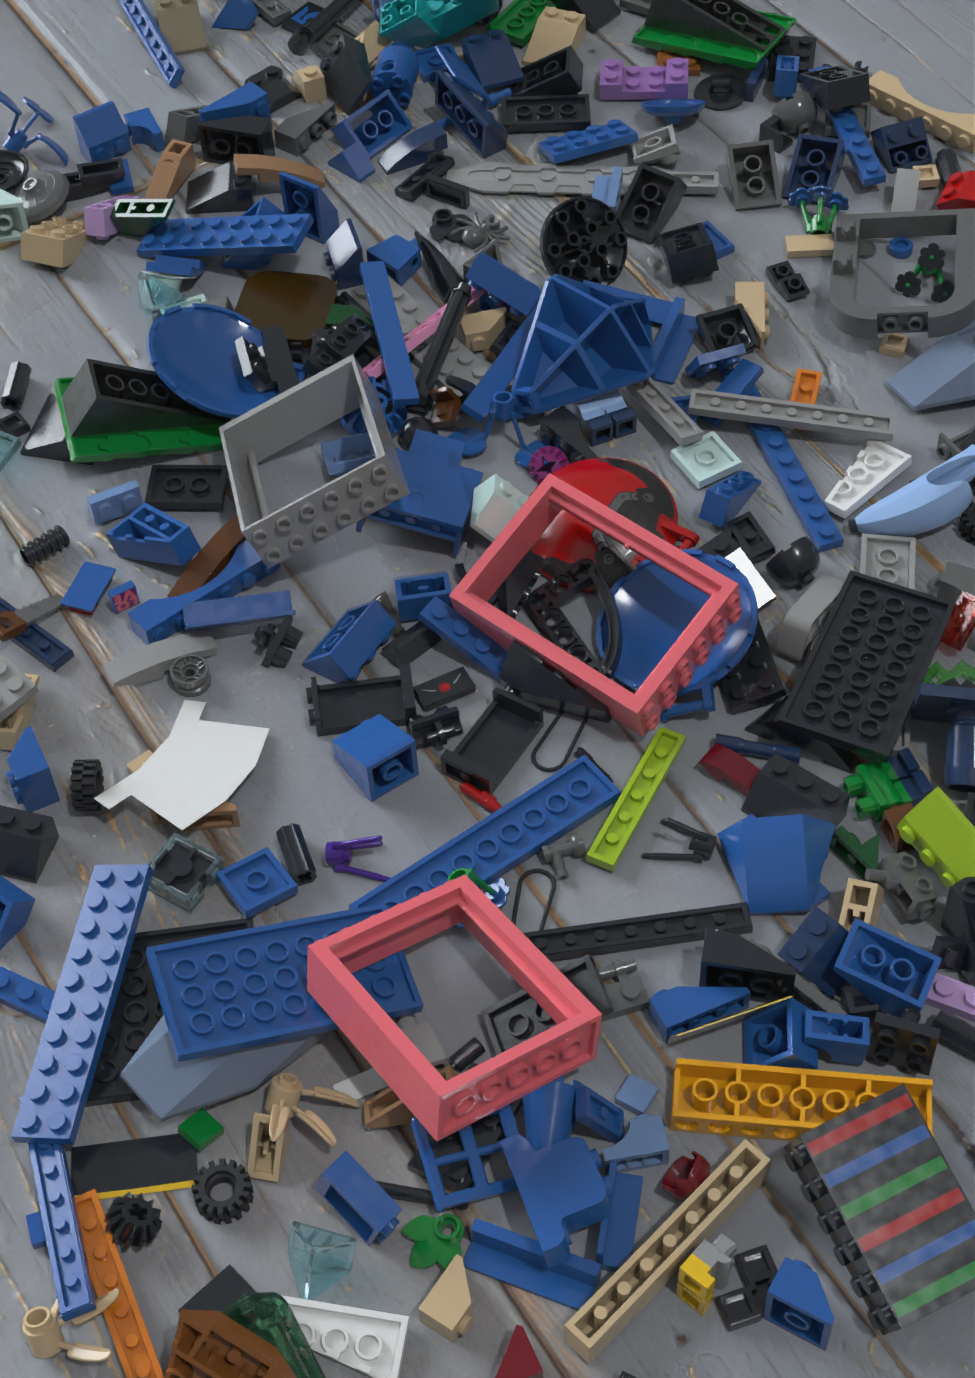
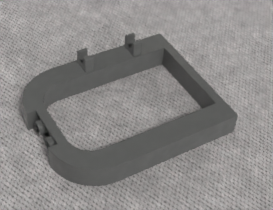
M975 208L837 215L829 288L830 316L833 324L847 335L869 340H878V334L928 332V338L942 337L956 333L970 325L975 320ZM956 235L955 288L953 295L947 301L929 306L867 307L856 301L861 239Z

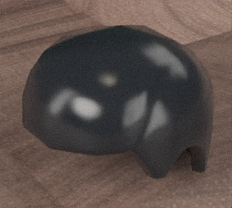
M420 416L408 419L401 427L399 443H403L407 451H409L416 429L438 435V430L433 422Z

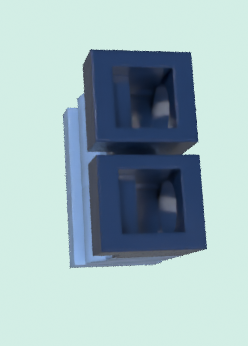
M617 389L573 403V414L580 419V426L592 447L612 441L613 436L615 439L636 432L637 414L633 408H628ZM626 423L627 427L619 429V424ZM602 430L605 433L601 437H596L597 431Z

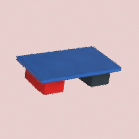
M84 561L60 605L68 607L69 610L93 615L102 594L112 582L116 568Z

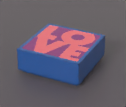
M132 580L107 591L112 610L115 614L140 603L136 586Z

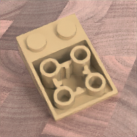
M55 216L52 217V220L42 221L39 225L30 226L29 229L21 232V260L60 268L74 263L91 235H86L85 221L77 220L70 222L66 221L65 217Z

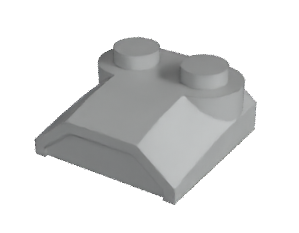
M672 124L638 137V142L631 143L634 155L633 160L636 166H639L640 162L646 165L660 162V164L671 166L676 164L681 157L679 143Z

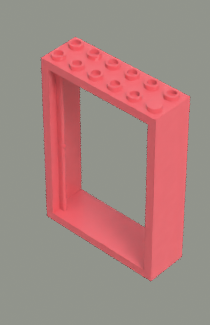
M551 473L547 475L449 595L453 607L458 614L506 651L509 650L510 644L515 640L537 653L544 659L542 663L551 672L554 673L557 669L565 674L564 677L571 682L573 688L581 686L608 707L612 718L642 737L645 736L648 730L652 731L657 726L662 712L665 708L669 709L674 704L677 697L676 694L682 687L688 686L693 678V672L698 666H703L706 663L710 650L715 644L719 645L723 641L727 628L731 623L735 624L739 620L743 611L738 583ZM562 509L624 545L625 549L636 552L710 596L635 694L487 602Z

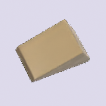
M255 1113L253 1115L248 1174L251 1178L279 1182L292 1140L288 1121L281 1137L273 1142L269 1136L270 1115Z

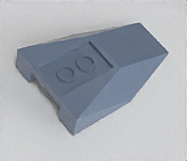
M975 320L966 328L956 333L939 337L886 381V385L914 411L975 399Z
M163 1015L121 1072L120 1077L162 1122L257 1089L328 1035V1031L178 1062Z

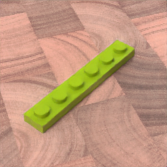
M661 726L659 727L586 854L587 862L612 872L615 870L686 743L685 735Z

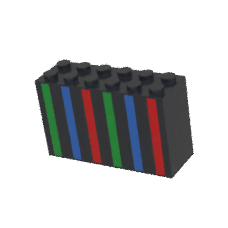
M904 1083L799 1135L783 1147L786 1152L784 1158L792 1172H797L802 1182L800 1188L803 1196L809 1203H813L819 1214L817 1221L820 1228L826 1235H830L835 1245L833 1250L838 1262L842 1266L847 1267L852 1277L850 1279L852 1289L859 1298H863L869 1309L867 1311L868 1319L874 1329L880 1330L882 1335L901 1330L975 1290V1211Z

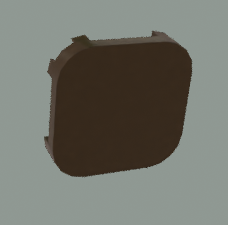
M262 271L247 279L234 312L252 321L251 325L260 332H262V327H282L288 346H292L291 343L301 342L302 348H311L314 329H326L325 322L331 304H339L337 286L333 280L321 275Z

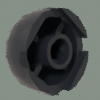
M808 536L790 544L791 548L785 552L782 549L766 564V570L777 583L785 587H794L798 584L805 587L815 579L813 574L819 567L820 555L815 544Z

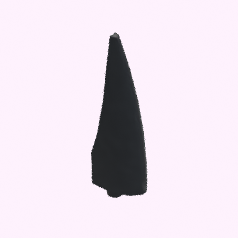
M415 230L414 235L426 260L434 288L445 305L449 301L451 290L457 288L458 283H465V281L445 256L429 240Z

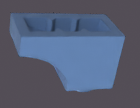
M641 1114L634 1119H630L629 1129L625 1137L617 1144L602 1149V1165L605 1175H609L611 1161L617 1162L618 1173L669 1164V1145L661 1114L653 1116L651 1114Z

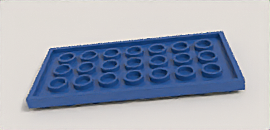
M386 903L147 947L146 956L177 1061L182 1062L340 1029L307 991L308 945L335 934L346 927L357 924L372 915L388 910ZM403 950L352 973L390 1018L422 1012L424 1005Z

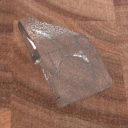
M101 1313L79 1325H74L72 1321L67 1323L75 1342L107 1349L111 1334ZM83 1361L90 1377H95L101 1362Z

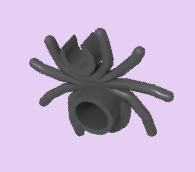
M474 212L473 215L475 223L456 218V222L469 226L460 227L451 232V235H455L458 232L464 231L462 234L463 242L470 248L475 249V253L483 249L489 240L492 242L494 238L510 240L509 236L498 235L508 230V226L500 228V220L494 223L495 216L492 214L486 216L481 221V224L478 220L477 212Z

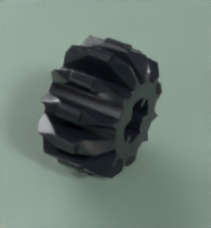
M128 1192L123 1197L118 1196L113 1200L104 1219V1222L107 1223L105 1233L114 1235L112 1243L120 1241L123 1243L124 1250L131 1245L138 1251L144 1245L149 1246L155 1240L156 1234L161 1229L162 1221L159 1219L161 1210L153 1208L154 1199L146 1201L143 1199L142 1193L135 1198L132 1193Z

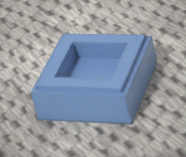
M630 1073L615 1097V1103L637 1115L646 1114L658 1094L659 1087Z

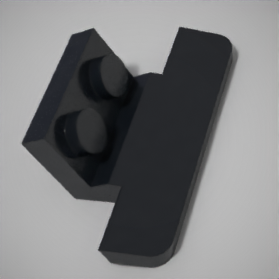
M262 327L266 345L258 348L254 343H249L243 336L235 340L243 375L259 392L278 387L281 394L299 384L282 327Z

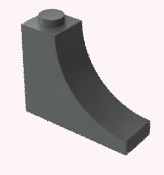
M947 561L944 572L939 571L934 586L939 587L937 597L956 602L955 607L970 619L975 628V569Z

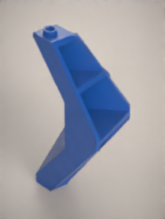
M554 274L547 279L543 286L511 389L518 412L537 415L646 380L653 375L656 370L652 327L645 305L647 300L644 297L638 299L620 297L559 274Z

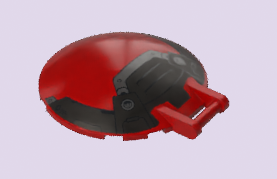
M591 458L568 464L552 473V475L673 546L676 545L677 541L681 542L682 544L678 549H691L700 540V537L695 532L678 526L677 507L670 490L658 476L639 464L617 458ZM563 509L530 548L531 552L543 558L538 568L542 570L541 574L548 580L576 561L588 558L598 567L610 589L621 576L626 577L637 568L636 565L646 560V558L630 549H625L624 545ZM585 569L582 571V573L586 575L589 573V571ZM573 576L572 579H573V581H574V583H575V582H577V580H576V578ZM564 582L559 586L568 589L569 583ZM593 583L581 592L593 593V590H597V587Z

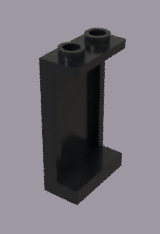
M410 663L399 665L400 675L326 685H318L316 676L310 677L311 687L306 688L308 704H313L314 709H309L308 713L310 726H316L317 737L348 732L359 726L364 720L371 719L378 714H381L397 727L409 725L410 718L417 715Z
M495 687L492 691L493 700L455 750L452 752L446 749L440 756L442 774L460 783L468 782L478 790H486L491 794L494 793L544 726L542 708L533 702H527L515 696L510 691H504L498 687Z

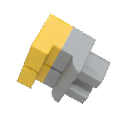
M722 1233L712 1244L704 1239L679 1268L676 1296L700 1315L704 1316L711 1307L714 1288L722 1290L728 1286L730 1270L735 1263L732 1256L737 1251V1244Z

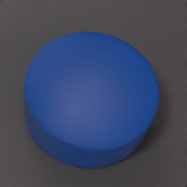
M897 237L890 241L889 254L892 257L906 259L912 255L913 243L911 240L905 237Z

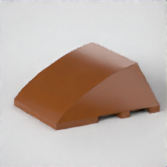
M181 1310L164 1378H297L277 1347L220 1311Z

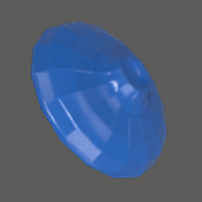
M656 99L641 102L643 111L650 115L662 117L667 124H679L684 117L701 112L706 105V101L699 99Z

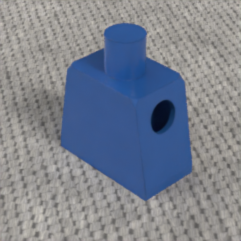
M394 235L367 249V262L384 261L387 274L398 285L403 286L421 267V249L416 237L411 241H407L399 235Z

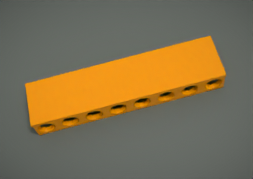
M676 1058L670 1131L792 1141L799 1135L904 1083L932 1133L933 1080Z

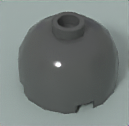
M801 91L792 94L794 98L789 101L784 98L772 110V116L776 114L781 118L780 128L785 134H806L817 119L818 108L810 92Z

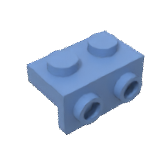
M368 432L322 441L320 443L324 466L329 475L342 476L348 473V471L376 458Z
M136 480L87 497V509L95 525L134 512L143 504L140 488Z

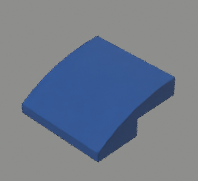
M155 255V262H146V271L192 277L199 276L207 268V263L201 260Z

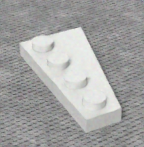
M870 438L867 441L865 450H861L857 455V461L846 470L844 479L838 481L825 499L824 505L826 509L846 519L912 464V456L877 439Z

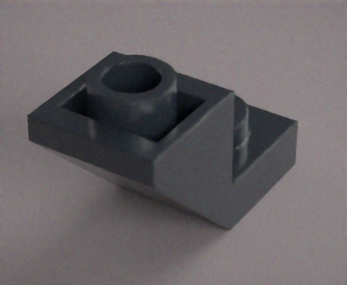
M936 936L930 953L942 958L938 969L960 971L970 984H975V943L960 937Z

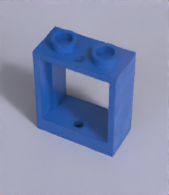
M347 1151L321 1174L314 1189L368 1246L376 1239L382 1243L400 1223L396 1217L402 1211V1208Z

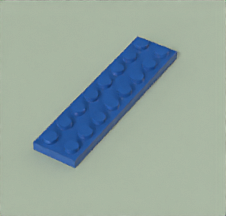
M298 213L167 219L147 232L136 251L140 258L155 257V255L184 257L296 253L314 220L311 214Z

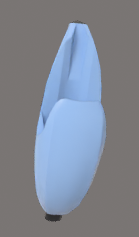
M972 444L964 451L903 488L868 507L857 517L848 520L851 534L861 532L864 534L912 536L940 527L961 515L973 500L969 482L975 477V445Z

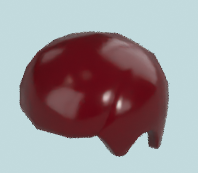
M695 1151L692 1152L694 1159L685 1156L679 1157L661 1182V1187L678 1200L685 1201L710 1176L711 1167L704 1156Z

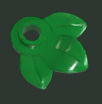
M443 1214L438 1218L422 1215L409 1221L402 1228V1233L416 1242L411 1253L410 1263L413 1268L427 1269L439 1263L446 1270L456 1254L462 1256L460 1242L464 1237V1225L461 1219L455 1215ZM446 1228L454 1230L453 1234L449 1236L443 1235L442 1232Z

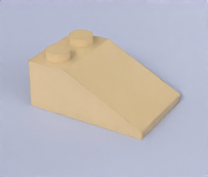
M546 6L535 25L523 58V65L533 63L570 45L576 52L586 37V15Z

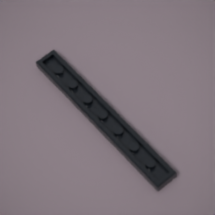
M742 902L525 932L523 934L550 961L583 957L587 954L591 956L704 940L706 929H722L738 935L749 934L753 932V925L747 903Z

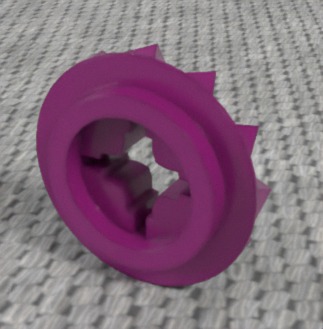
M546 446L539 448L531 455L528 467L530 477L533 478L536 484L539 485L549 474L548 471H540L545 466L544 459L550 463L557 462L551 468L552 473L569 464L567 456L559 448Z

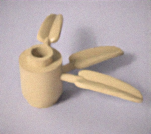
M281 1073L274 1076L271 1080L265 1103L266 1115H270V1139L273 1142L277 1141L281 1137L287 1121L290 1122L291 1118L297 1114L301 1120L334 1148L336 1146V1138L328 1125L311 1110L304 1112L298 1108L300 1096L308 1095L333 1100L359 1109L358 1101L345 1093L326 1087L315 1086L313 1090L303 1089V1084L291 1073Z
M119 1288L96 1299L97 1309L66 1322L63 1319L57 1320L60 1315L57 1299L51 1311L44 1306H38L29 1310L23 1318L22 1330L32 1354L37 1358L46 1359L55 1356L62 1349L68 1350L67 1356L71 1359L86 1362L108 1360L113 1354L112 1350L81 1342L66 1343L60 1326L71 1321L74 1325H79L95 1317L118 1298Z

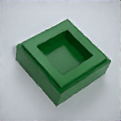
M201 1108L178 1125V1133L200 1152L224 1134V1127L206 1110Z

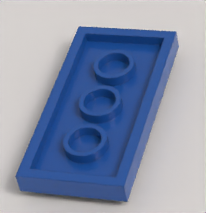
M615 119L608 121L607 124L602 126H588L587 130L569 131L565 136L547 137L545 141L539 142L538 146L539 151L554 164L638 142V135L636 131L621 120Z

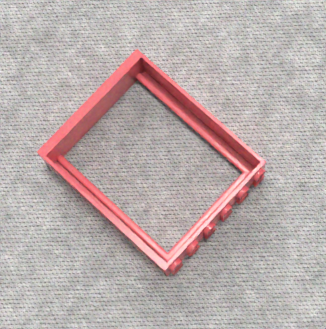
M466 875L449 880L443 885L423 892L410 900L399 903L388 910L372 915L357 924L346 927L335 934L308 945L307 991L436 1141L451 1135L596 1059L602 1013ZM461 923L546 1011L557 1025L446 1081L352 973Z

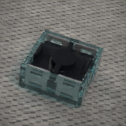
M174 833L149 863L153 869V875L148 891L191 913L204 898L203 890L206 886L212 887L217 881L216 873L225 868L223 858Z

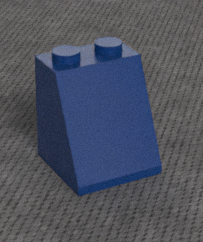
M381 714L364 720L359 726L340 734L336 739L332 740L334 758L371 802L419 775L414 738Z

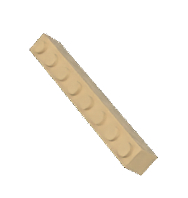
M745 1139L564 1325V1341L590 1364L679 1271L680 1266L704 1239L708 1241L768 1178L771 1159Z

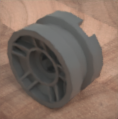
M186 654L178 657L170 666L172 683L179 695L197 697L209 689L211 675L207 661L202 656Z

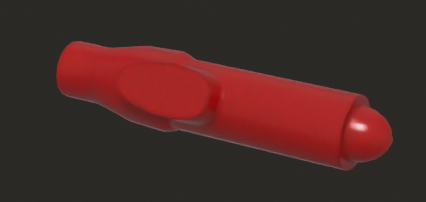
M468 782L459 785L462 793L484 806L490 812L494 813L503 807L497 801V797L486 790L480 791Z

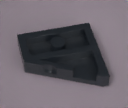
M750 511L726 522L727 535L742 549L752 564L776 553L775 546Z

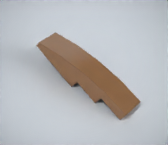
M234 154L233 156L237 175H257L259 182H279L280 184L279 173L282 171L320 186V188L326 186L322 170L301 162L258 154Z

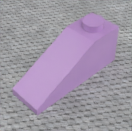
M120 195L84 207L86 235L95 236L97 240L109 239L110 235L118 233L120 230L110 218L117 200L141 199V197Z

